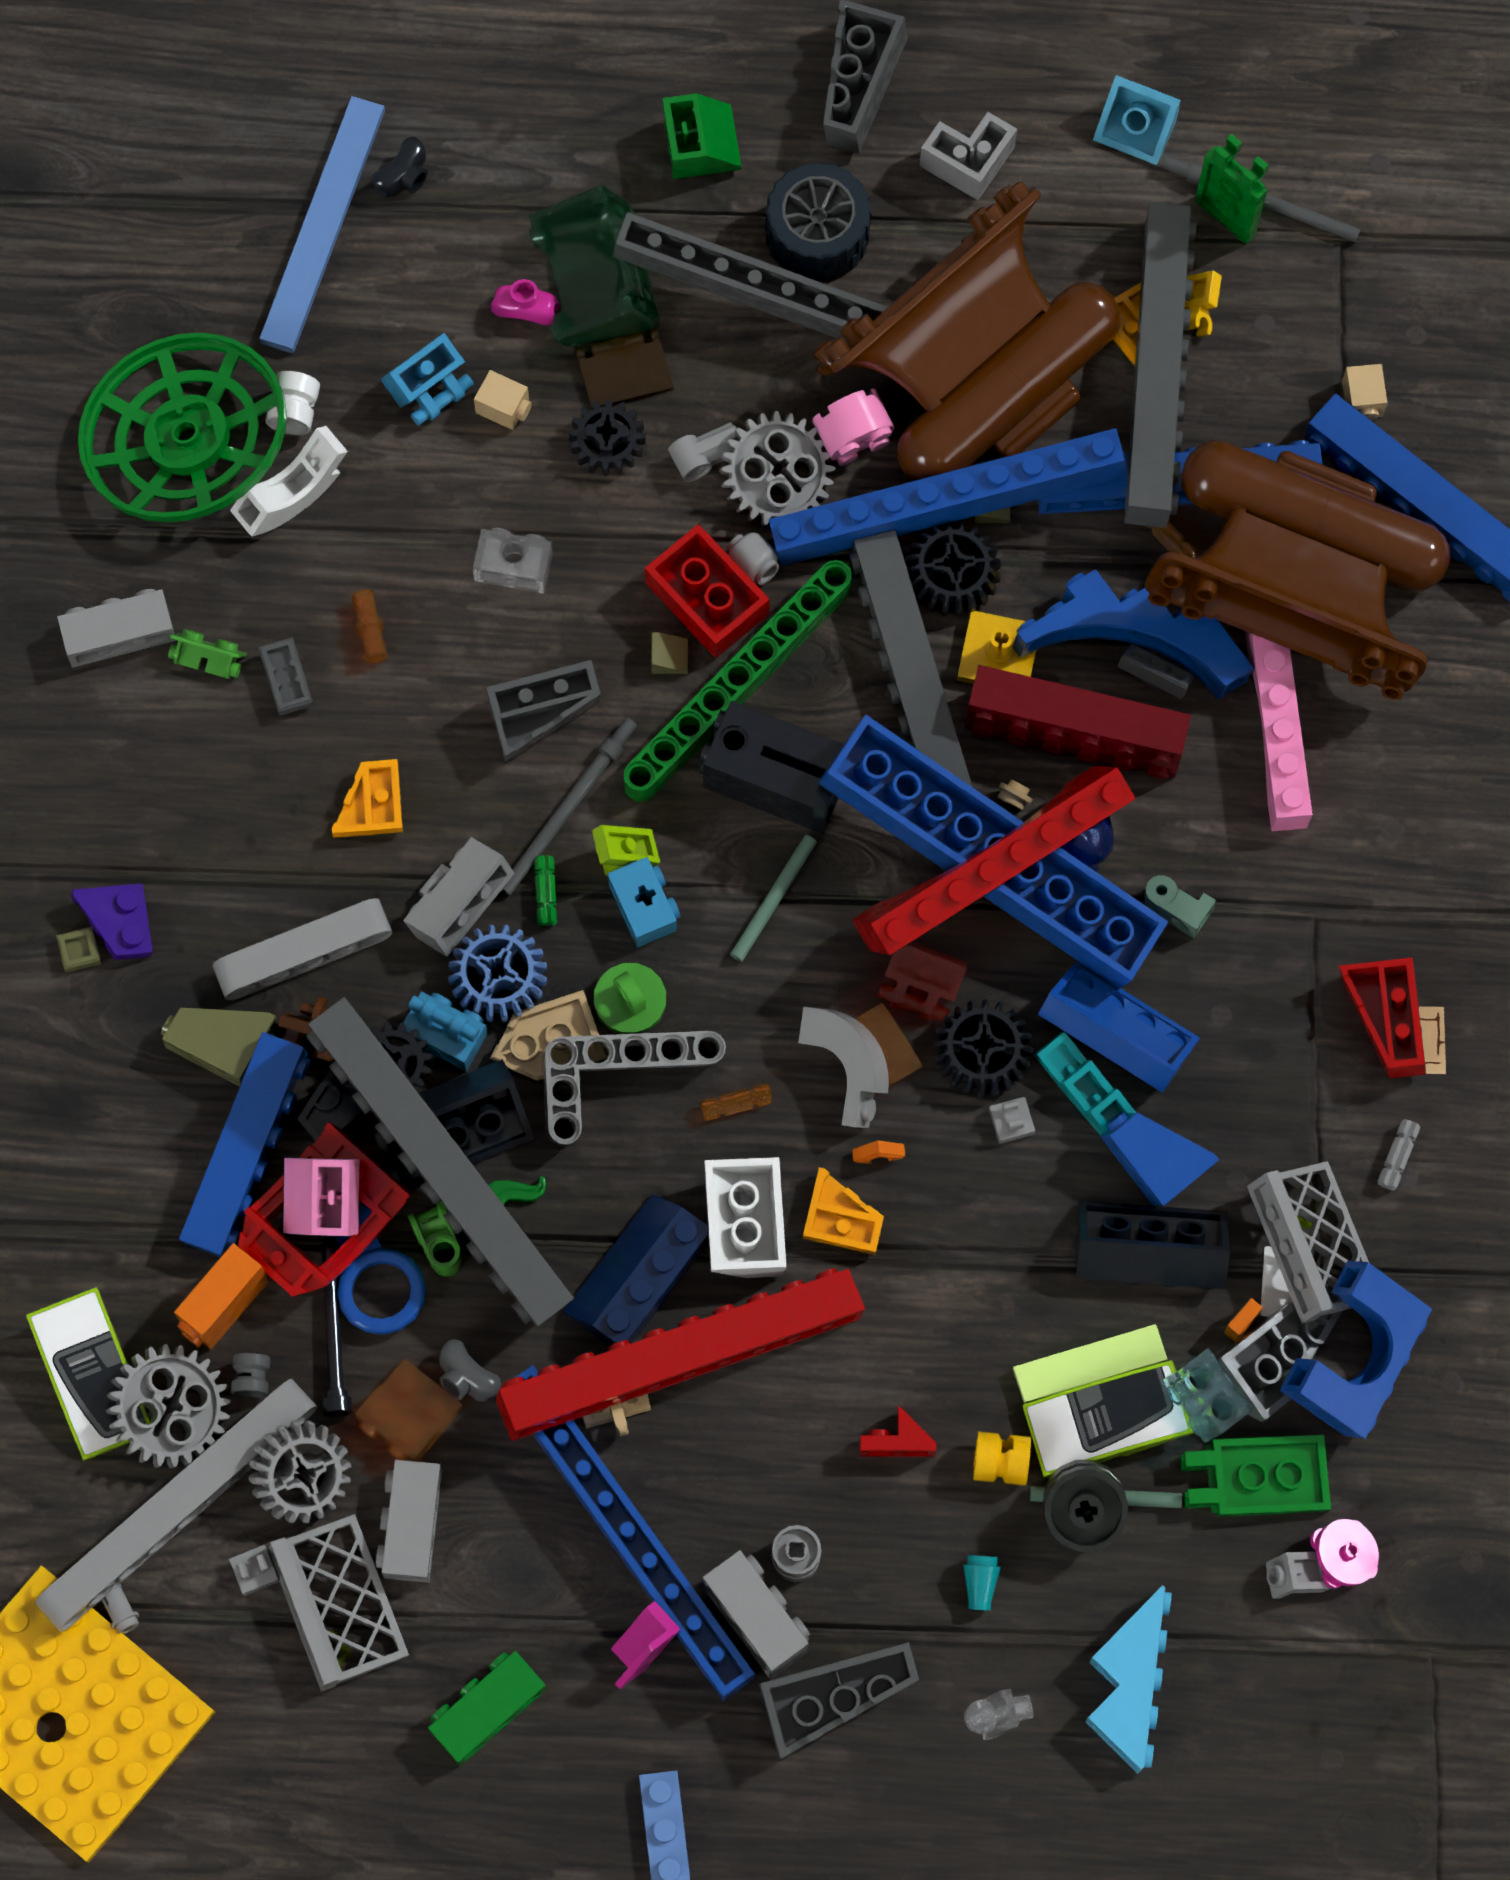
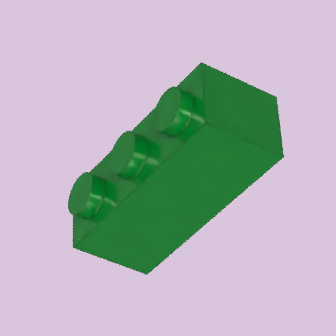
M516 1650L510 1656L506 1652L502 1653L489 1665L488 1668L492 1672L481 1681L474 1678L459 1692L462 1698L452 1707L448 1704L443 1705L430 1718L433 1722L428 1727L430 1733L460 1767L547 1690L545 1683Z

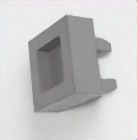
M1025 1097L989 1106L990 1116L999 1144L1035 1134V1128Z
M265 1544L229 1559L244 1596L279 1582Z

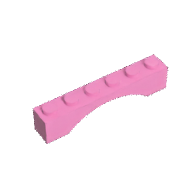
M1245 631L1248 661L1254 668L1252 674L1261 716L1266 766L1267 803L1271 831L1308 828L1313 814L1290 649Z

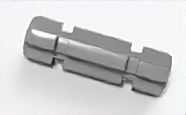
M1407 1119L1401 1121L1396 1133L1398 1137H1395L1384 1163L1386 1168H1383L1378 1179V1184L1388 1190H1395L1398 1187L1402 1176L1400 1173H1403L1414 1146L1412 1141L1415 1142L1419 1133V1124Z

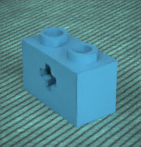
M645 857L607 873L609 888L637 948L677 931L676 919L680 918L681 915L674 898L667 899L662 887L666 885V882L658 865L652 867L648 857ZM645 895L648 901L652 900V905L646 907L643 901L640 902V897Z

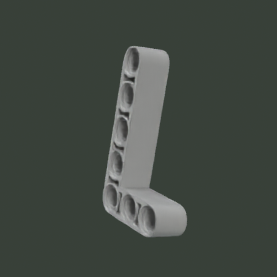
M713 1031L569 1036L553 1039L545 1046L542 1055L545 1129L547 1137L552 1143L565 1146L576 1141L581 1134L579 1071L709 1066L718 1062L724 1056L726 1049L724 1039ZM702 1039H710L715 1043L716 1054L713 1058H704L699 1053L698 1044ZM672 1040L678 1044L680 1054L676 1060H668L663 1056L661 1047L664 1041ZM628 1042H637L643 1048V1057L640 1061L634 1062L625 1056L624 1050ZM599 1043L604 1046L607 1052L604 1062L594 1063L590 1060L587 1052L591 1044ZM559 1044L567 1047L570 1053V1059L567 1064L560 1065L551 1059V1049L554 1045ZM562 1081L571 1087L572 1094L568 1101L561 1102L553 1096L552 1088L556 1082ZM564 1118L572 1123L573 1134L570 1138L562 1139L555 1134L554 1124L558 1119Z

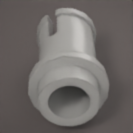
M119 1584L102 1599V1602L112 1620L111 1628H116L118 1634H126L139 1626L137 1620L139 1613L137 1611L133 1612L122 1590V1586Z

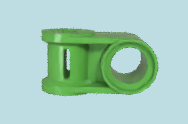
M441 1201L436 1203V1207L418 1215L411 1213L407 1216L419 1245H422L434 1273L442 1277H449L459 1272L462 1267L463 1258L454 1230L443 1217L447 1211ZM448 1249L455 1253L449 1262L440 1263L435 1260L437 1253L441 1250Z

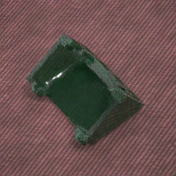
M602 184L529 215L532 227L529 230L531 241L536 248H541L550 257L562 311L553 316V323L550 325L551 333L556 342L566 347L646 332L659 326V315L648 269L613 257L615 244L627 212L634 214L627 201Z

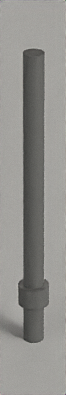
M1166 155L1161 168L1186 177V182L1198 186L1203 165L1193 162L1191 165ZM1266 194L1264 208L1353 242L1357 241L1361 229Z
M626 717L613 736L604 740L598 748V756L512 870L515 874L501 890L508 896L513 893L535 864V857L541 856L610 762H616L624 751L622 746L637 728V724L633 720Z

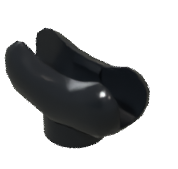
M409 137L403 140L397 156L386 167L374 173L372 178L374 190L377 194L390 198L396 196L404 188L411 193H415L422 187L427 178L428 171L422 167L426 161V151L418 138Z

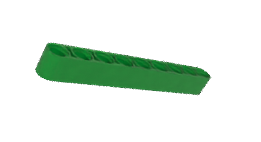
M837 560L824 564L627 765L624 770V789L630 799L643 802L652 798L716 732L713 730L720 710L727 711L730 701L743 705L848 597L852 574L847 564ZM831 577H839L844 583L835 587L829 585L826 580ZM812 601L817 603L820 608L815 611H807L802 605ZM783 626H790L796 632L793 635L784 636L778 632V629ZM758 651H767L771 654V658L760 661L753 655ZM739 675L745 677L747 682L744 685L736 686L730 683L729 680L733 676ZM716 700L721 702L723 707L719 710L711 711L705 707V704ZM687 725L695 726L699 730L692 736H686L680 732L681 728ZM668 750L674 754V757L668 761H661L656 758V754L660 751ZM642 775L650 781L645 786L640 787L632 784L631 780L635 776Z

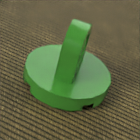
M622 963L611 967L599 978L594 989V1008L599 1020L610 1031L617 1034H643L650 1031L661 1021L666 1008V990L661 978L651 968L639 963Z

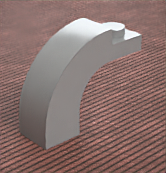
M803 1007L798 1043L819 1046L830 1050L841 1060L846 1071L847 1091L842 1125L869 1128L870 1121L873 1120L876 1112V1102L873 1099L874 1093L888 1094L889 1087L887 1063L880 1045L863 1024L849 1015L828 1009Z

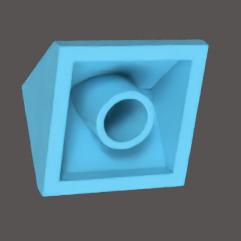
M1116 75L1093 141L1157 165L1176 124L1181 100Z

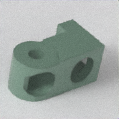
M1165 875L1151 878L1147 883L1144 894V903L1149 909L1193 939H1195L1213 912L1216 902L1215 899L1205 893L1202 894L1199 900L1178 889L1176 883Z

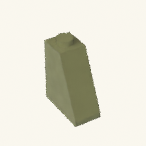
M180 1007L176 1016L170 1015L162 1028L161 1035H163L162 1040L166 1049L240 1087L261 1033L265 1032L274 1035L279 1026L276 1016L270 1012Z

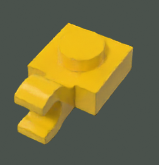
M1214 270L1187 276V279L1193 280L1190 301L1185 300V309L1191 310L1188 330L1197 328V337L1208 336L1212 332V320L1209 316V309L1217 308L1222 278Z

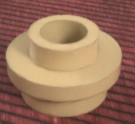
M1011 779L1008 785L1002 782L999 785L1001 791L997 797L1022 811L1027 803L1031 804L1033 799L1027 796L1030 789Z

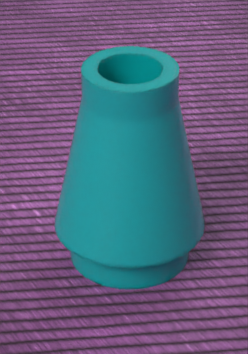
M967 1555V1564H963L968 1595V1609L991 1610V1602L1001 1568L997 1566L998 1557Z

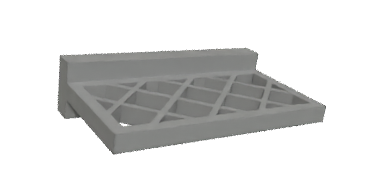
M1328 1161L1280 1173L1278 1170L1267 1172L1247 1185L1301 1323L1311 1322L1320 1316L1351 1309L1340 1299H1337L1336 1303H1332L1325 1288V1284L1334 1287L1338 1280L1329 1274L1332 1264L1335 1263L1344 1268L1348 1261L1336 1253L1340 1242L1350 1248L1352 1253L1351 1261H1369ZM1319 1173L1325 1187L1323 1193L1309 1185L1312 1175ZM1284 1181L1298 1189L1295 1200L1288 1196ZM1305 1194L1319 1202L1316 1214L1301 1205ZM1326 1208L1336 1214L1339 1221L1337 1228L1322 1219ZM1298 1215L1312 1223L1309 1234L1302 1231L1297 1218ZM1319 1228L1333 1237L1330 1248L1315 1239ZM1312 1249L1326 1257L1322 1269L1316 1265L1311 1253Z
M355 1514L288 1539L283 1537L270 1542L268 1553L321 1692L335 1687L338 1683L409 1656ZM349 1526L355 1539L350 1553L329 1544L335 1531ZM328 1534L325 1542L318 1539V1537ZM308 1541L321 1547L322 1550L315 1565L313 1566L300 1560L294 1546ZM357 1547L362 1558L353 1555ZM326 1550L347 1559L339 1577L318 1568ZM350 1561L364 1566L367 1570L368 1578L363 1588L342 1579ZM303 1569H306L311 1572L308 1580L306 1579ZM315 1574L336 1583L328 1601L313 1595L311 1592L310 1584ZM370 1582L372 1583L375 1593L367 1590ZM339 1585L360 1594L352 1612L331 1603ZM364 1596L380 1604L382 1613L377 1623L356 1614ZM316 1604L325 1607L321 1615ZM328 1609L349 1618L341 1637L325 1629L323 1620ZM384 1617L388 1628L381 1626ZM353 1620L374 1629L366 1648L345 1639ZM377 1632L392 1637L397 1652L382 1656L369 1650ZM330 1639L335 1642H338L335 1651L333 1650ZM342 1645L363 1654L357 1667L343 1672L336 1657ZM366 1656L375 1659L373 1661L363 1664Z

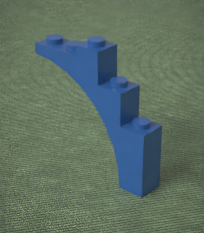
M1096 569L1087 575L1079 573L1072 577L1065 585L1067 588L1062 600L1051 606L1046 611V616L1037 621L1030 619L1024 622L1016 630L1017 635L1012 646L1018 656L1022 658L1045 646L1068 640L1100 638L1129 642L1152 649L1179 663L1200 679L1218 700L1247 683L1254 669L1217 619H1209L1204 616L1199 620L1188 619L1182 614V608L1172 616L1166 606H1156L1148 600L1149 592L1146 588L1139 592L1137 589H1133L1119 600Z

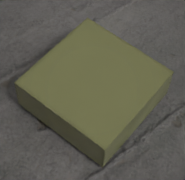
M92 927L56 935L66 973L101 964Z

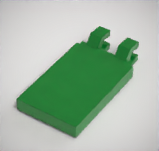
M1230 134L1223 148L1220 145L1217 147L1213 146L1205 154L1194 202L1247 245L1257 232L1267 194L1266 185L1261 180L1268 172L1269 165L1257 156L1253 160V166L1250 170L1244 168L1234 159L1241 150L1242 142L1233 134Z
M1324 1435L1213 1439L1210 1445L1205 1446V1450L1186 1451L1180 1456L1181 1471L1207 1469L1209 1488L1188 1489L1187 1492H1184V1509L1210 1507L1211 1513H1217V1517L1329 1512L1331 1510Z

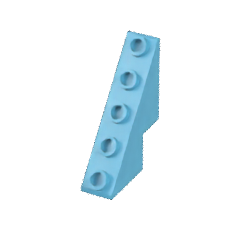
M1163 1585L1089 1662L1116 1689L1085 1722L1137 1774L1144 1767L1151 1768L1154 1745L1147 1744L1149 1729L1155 1730L1157 1724L1158 1707L1152 1706L1153 1691H1160L1163 1669L1156 1668L1158 1653L1165 1652L1167 1630H1161L1162 1615H1169L1172 1595L1170 1592H1165Z

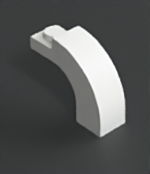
M327 426L316 428L293 462L271 479L256 484L236 501L230 510L251 537L281 526L310 506L329 488L340 474L337 466L348 451Z

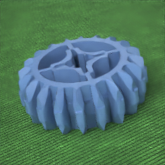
M490 924L488 926V935L483 936L482 931L476 928L474 930L476 939L474 942L468 937L462 939L466 950L461 948L454 949L453 954L458 960L449 962V970L454 972V974L450 975L448 979L450 985L457 986L452 991L454 998L464 997L460 1003L462 1009H469L474 1005L472 1012L481 1016L483 1011H486L487 1022H492L495 1013H499L501 1021L505 1023L508 1021L507 1012L513 1011L514 1015L519 1018L522 1016L520 1006L523 1005L529 1010L534 1008V1003L530 997L535 999L542 998V991L537 986L547 984V977L541 974L547 971V963L539 961L543 957L542 949H533L535 940L532 937L522 942V930L518 929L513 936H510L508 925H503L501 933H496L494 925ZM492 949H501L498 955L494 957L481 955ZM515 954L519 955L528 967L526 981L519 978V973L511 969ZM470 967L477 969V974L485 978L480 994L468 981ZM497 968H504L505 976L501 978L499 975V979L492 980L491 971L495 969L497 972ZM502 990L515 992L505 998H494Z

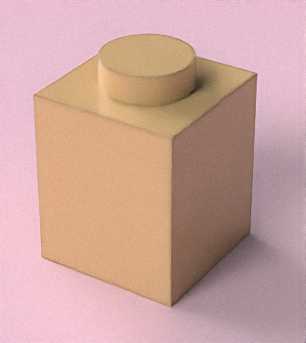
M1382 364L1346 367L1342 380L1345 401L1371 421L1383 417L1387 406V396Z
M492 370L488 372L474 398L476 414L511 430H514L519 420L524 421L532 405V402L529 401L527 386Z

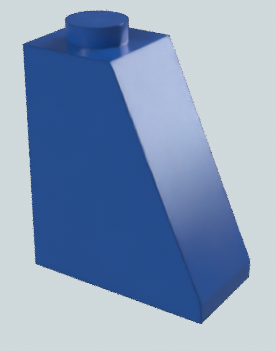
M1124 1112L1116 1114L1105 1124L1108 1129L1100 1135L1101 1139L1153 1206H1164L1219 1161L1214 1153L1140 1113H1127L1125 1115Z

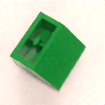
M698 93L662 98L663 122L673 179L742 170L731 104Z

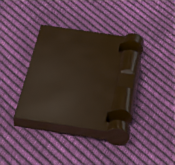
M657 327L649 329L652 342L646 344L644 343L641 331L591 343L590 347L593 357L586 359L583 347H575L592 410L593 401L595 400L600 404V407H603L607 399H611L612 405H615L622 401L627 402L674 390Z

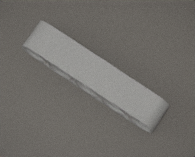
M375 898L368 899L226 955L215 961L212 967L225 999L235 1000L378 944L389 938L393 932L380 900Z

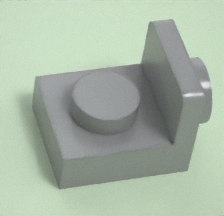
M1286 1552L1266 1562L1267 1582L1270 1585L1271 1595L1274 1599L1282 1598L1291 1593H1319L1331 1589L1323 1582V1570L1318 1563L1316 1552Z

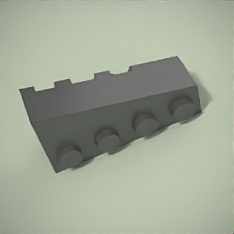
M840 0L839 20L835 34L836 42L831 63V79L828 86L823 125L828 146L860 154L908 40L904 16Z
M909 1642L759 1683L778 1757L780 1759L784 1758L793 1751L918 1681L919 1677Z

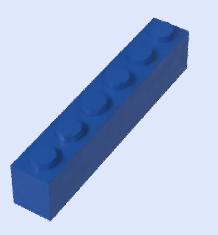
M265 1032L261 1033L179 1237V1240L185 1245L220 1258L233 1243L238 1246L240 1231L237 1230L242 1217H245L244 1211L255 1202V1197L251 1196L256 1182L261 1184L266 1176L269 1163L265 1160L270 1148L275 1149L280 1141L283 1128L279 1127L284 1113L289 1115L294 1106L296 1093H293L296 1082L298 1079H304L310 1065V1059L306 1058L308 1052L304 1047Z

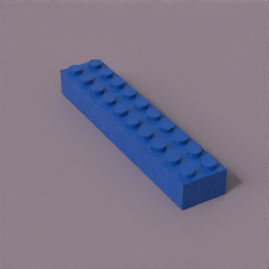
M866 714L855 725L818 782L819 785L945 871L987 848L1024 823ZM1060 847L983 896L1118 989L1132 981L1168 923L1166 919Z

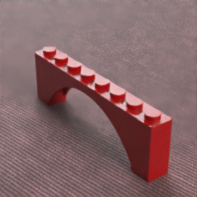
M1093 766L1064 784V788L1047 805L1001 839L944 873L897 896L880 901L853 918L852 922L870 951L891 955L1136 798L1118 767Z

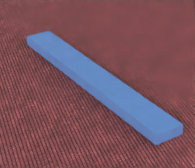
M351 96L259 338L260 344L294 354L385 113L384 105Z

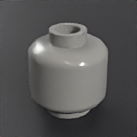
M749 533L745 536L742 534L737 535L727 547L730 558L755 584H766L775 576L779 569V557L776 549L758 533Z

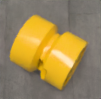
M978 1431L973 1480L994 1483L1000 1477L1005 1484L1026 1486L1031 1437L1009 1435L1006 1440H1002L999 1433Z

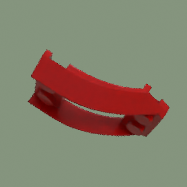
M330 1122L324 1127L325 1130L316 1141L309 1145L299 1158L360 1159L359 1200L372 1213L359 1226L358 1234L351 1235L326 1262L318 1267L270 1223L284 1210V1175L258 1201L244 1211L245 1220L243 1232H240L238 1247L262 1265L265 1273L292 1297L328 1286L375 1240L412 1196L405 1184H400L349 1138V1134Z

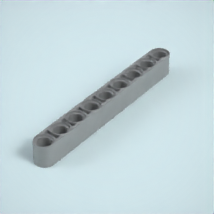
M293 1379L284 1382L50 1585L37 1598L35 1605L60 1632L70 1628L110 1591L116 1588L252 1469L249 1461L254 1459L260 1460L261 1458L255 1452V1447L261 1446L265 1449L269 1444L264 1439L265 1434H270L274 1438L278 1437L276 1427L279 1425L285 1427L289 1432L291 1421L296 1420L302 1425L311 1417L318 1406Z

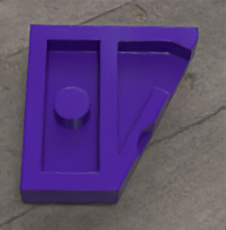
M143 883L72 890L71 897L75 905L79 904L89 919L90 926L97 935L103 938L105 947L114 960L151 957L153 950Z

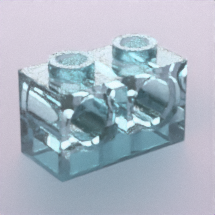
M1209 1348L1192 1356L1161 1380L1170 1400L1176 1405L1181 1406L1189 1416L1190 1428L1202 1438L1204 1443L1224 1433L1253 1410ZM1190 1376L1194 1379L1196 1387L1190 1382ZM1212 1407L1216 1410L1218 1418L1214 1416Z

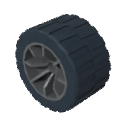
M813 162V164H802L793 170L787 171L780 180L776 181L773 185V190L769 192L767 198L765 239L770 249V255L773 260L777 261L780 268L815 281L825 282L846 275L849 270H853L858 265L859 260L863 259L866 253V246L869 244L871 224L870 198L860 180L856 179L848 170L839 168L838 165Z

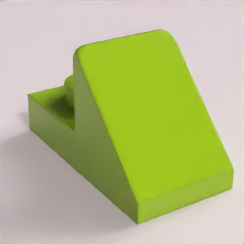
M600 825L592 830L599 862L603 864L606 876L607 873L645 857H648L652 866L660 863L652 829Z

